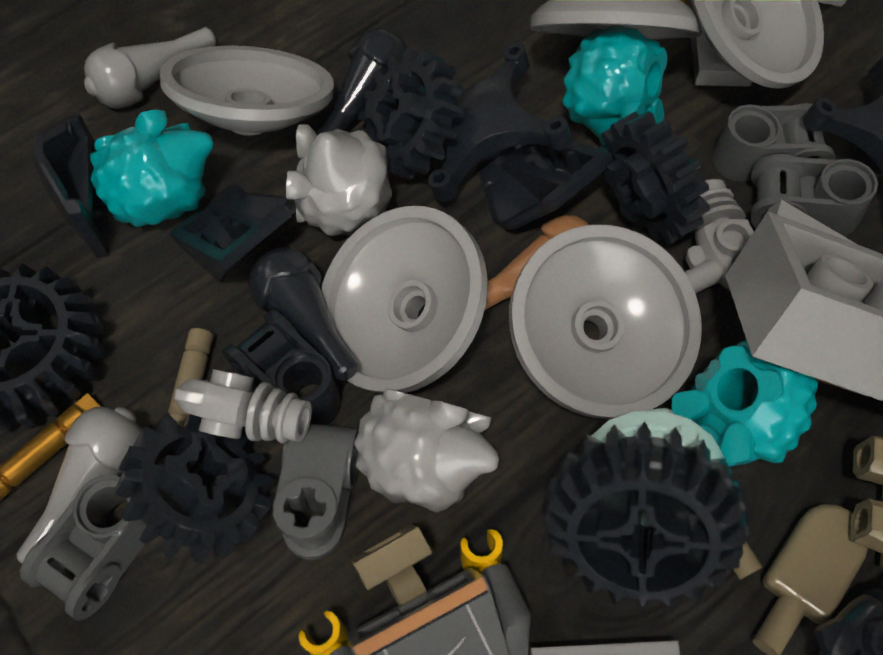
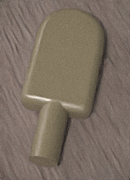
M822 504L810 508L797 521L763 576V586L778 597L752 641L765 654L781 655L803 616H806L814 623L823 624L829 621L864 562L868 551L867 547L850 540L852 515L850 510L831 504Z

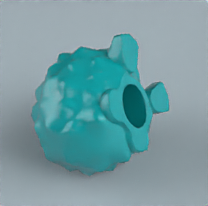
M612 25L606 29L592 30L582 40L576 52L568 58L570 69L564 77L566 92L562 99V104L569 111L573 122L586 126L599 139L601 145H604L605 143L601 138L602 132L608 130L613 123L635 111L639 116L647 111L652 112L656 124L663 121L665 113L659 95L668 57L665 48L660 47L659 41L646 38L635 28Z
M150 110L140 113L135 121V127H129L115 135L103 136L94 142L96 152L90 154L93 165L90 180L97 196L107 205L108 210L117 221L123 223L130 222L135 227L147 224L156 225L167 219L178 218L185 211L197 209L199 200L206 192V188L202 183L206 159L214 146L211 136L206 132L191 130L188 123L165 128L167 116L165 111Z
M745 339L740 341L737 346L721 350L717 358L710 361L705 371L696 375L695 385L691 391L675 393L672 397V412L675 415L691 419L711 434L724 458H726L729 467L748 464L758 459L771 463H783L787 452L798 446L800 435L810 429L812 424L811 414L817 406L815 393L818 389V381L814 377L753 357L748 342Z

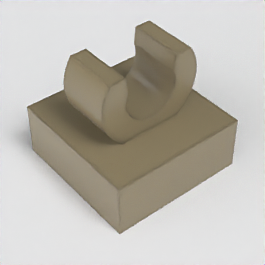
M408 525L350 558V561L367 590L386 581L399 606L426 592L421 579L412 565L432 554L419 527Z

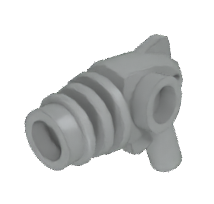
M711 179L705 181L709 184V190L700 195L710 205V211L701 216L704 223L694 230L696 246L689 248L686 253V261L691 269L685 271V274L692 284L695 294L717 283L731 292L725 275L754 233L749 221L745 219L746 214L733 199V192L726 188L724 181Z
M213 369L210 381L191 378L181 383L174 392V399L183 412L202 417L199 431L228 438L240 439L242 428L245 427L247 438L251 441H260L262 439L264 441H272L277 439L280 443H285L288 440L301 442L308 431L312 414L311 403L299 399L295 393L286 394V392L278 387L275 388L268 382L260 383L255 391H251L254 381L253 377Z

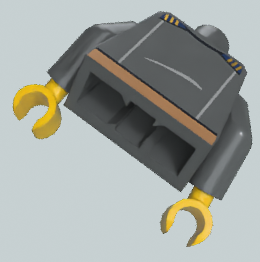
M489 529L487 530V543L492 553L487 556L480 557L474 555L468 548L466 538H462L460 543V559L464 571L351 632H348L347 627L336 615L330 611H325L324 615L332 623L333 633L331 638L322 645H316L312 637L304 629L300 631L298 638L301 646L311 655H528L531 615L509 567L501 564L502 537L497 531Z

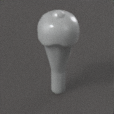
M204 27L173 41L118 48L115 43L102 46L90 53L85 60V89L91 96L96 97L99 102L109 108L120 109L142 101L144 99L143 92L160 79V68L166 60L188 50L215 46V35L211 29Z
M93 407L83 412L73 422L65 434V442L69 445L46 509L16 553L19 562L23 563L31 548L50 531L86 483L101 475L122 476L123 472L118 469L129 446L134 445L142 430L136 424V417L130 410L123 407H117L114 410L107 407Z

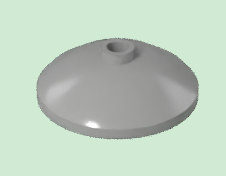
M549 0L530 16L531 30L564 36L587 37L594 29H606L612 25L635 28L646 38L679 39L702 35L695 11L681 0Z
M692 0L698 23L707 41L724 63L740 76L759 85L779 89L790 87L804 80L817 67L824 44L823 20L818 0Z
M251 46L204 47L176 54L166 60L160 68L161 89L179 108L211 125L231 130L241 135H258L262 132L277 131L307 120L324 109L333 98L334 81L326 69L301 56L274 49Z
M404 206L386 211L357 229L346 240L332 260L323 280L321 293L336 334L358 363L357 373L347 380L350 383L383 394L385 388L402 393L415 391L434 382L450 370L473 341L486 306L487 271L484 257L476 240L453 217L440 210L426 206ZM425 305L423 312L418 317L420 309Z
M587 225L556 235L543 244L526 262L518 275L511 294L509 328L513 347L523 369L533 383L551 400L583 416L613 419L633 411H649L664 403L680 389L690 375L697 360L701 344L702 321L698 300L692 284L681 266L665 249L653 240L630 229L612 225ZM585 321L593 322L598 327L600 333L598 340H593L585 334L583 328Z

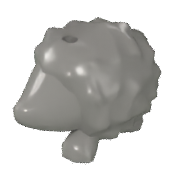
M299 124L296 130V145L298 158L301 159L296 171L289 170L287 172L286 199L295 201L297 222L307 221L309 226L320 227L325 234L330 236L343 234L350 237L363 224L384 213L389 205L392 191L388 179L386 147L372 141L364 130L350 133L336 129L317 135L310 125Z
M385 388L383 394L374 396L370 411L360 419L358 435L354 442L358 450L356 467L367 477L371 489L382 494L390 502H409L434 512H440L460 502L464 497L465 488L478 476L491 473L497 468L499 456L496 450L479 434L489 428L492 418L469 412L468 409L448 403L432 401Z

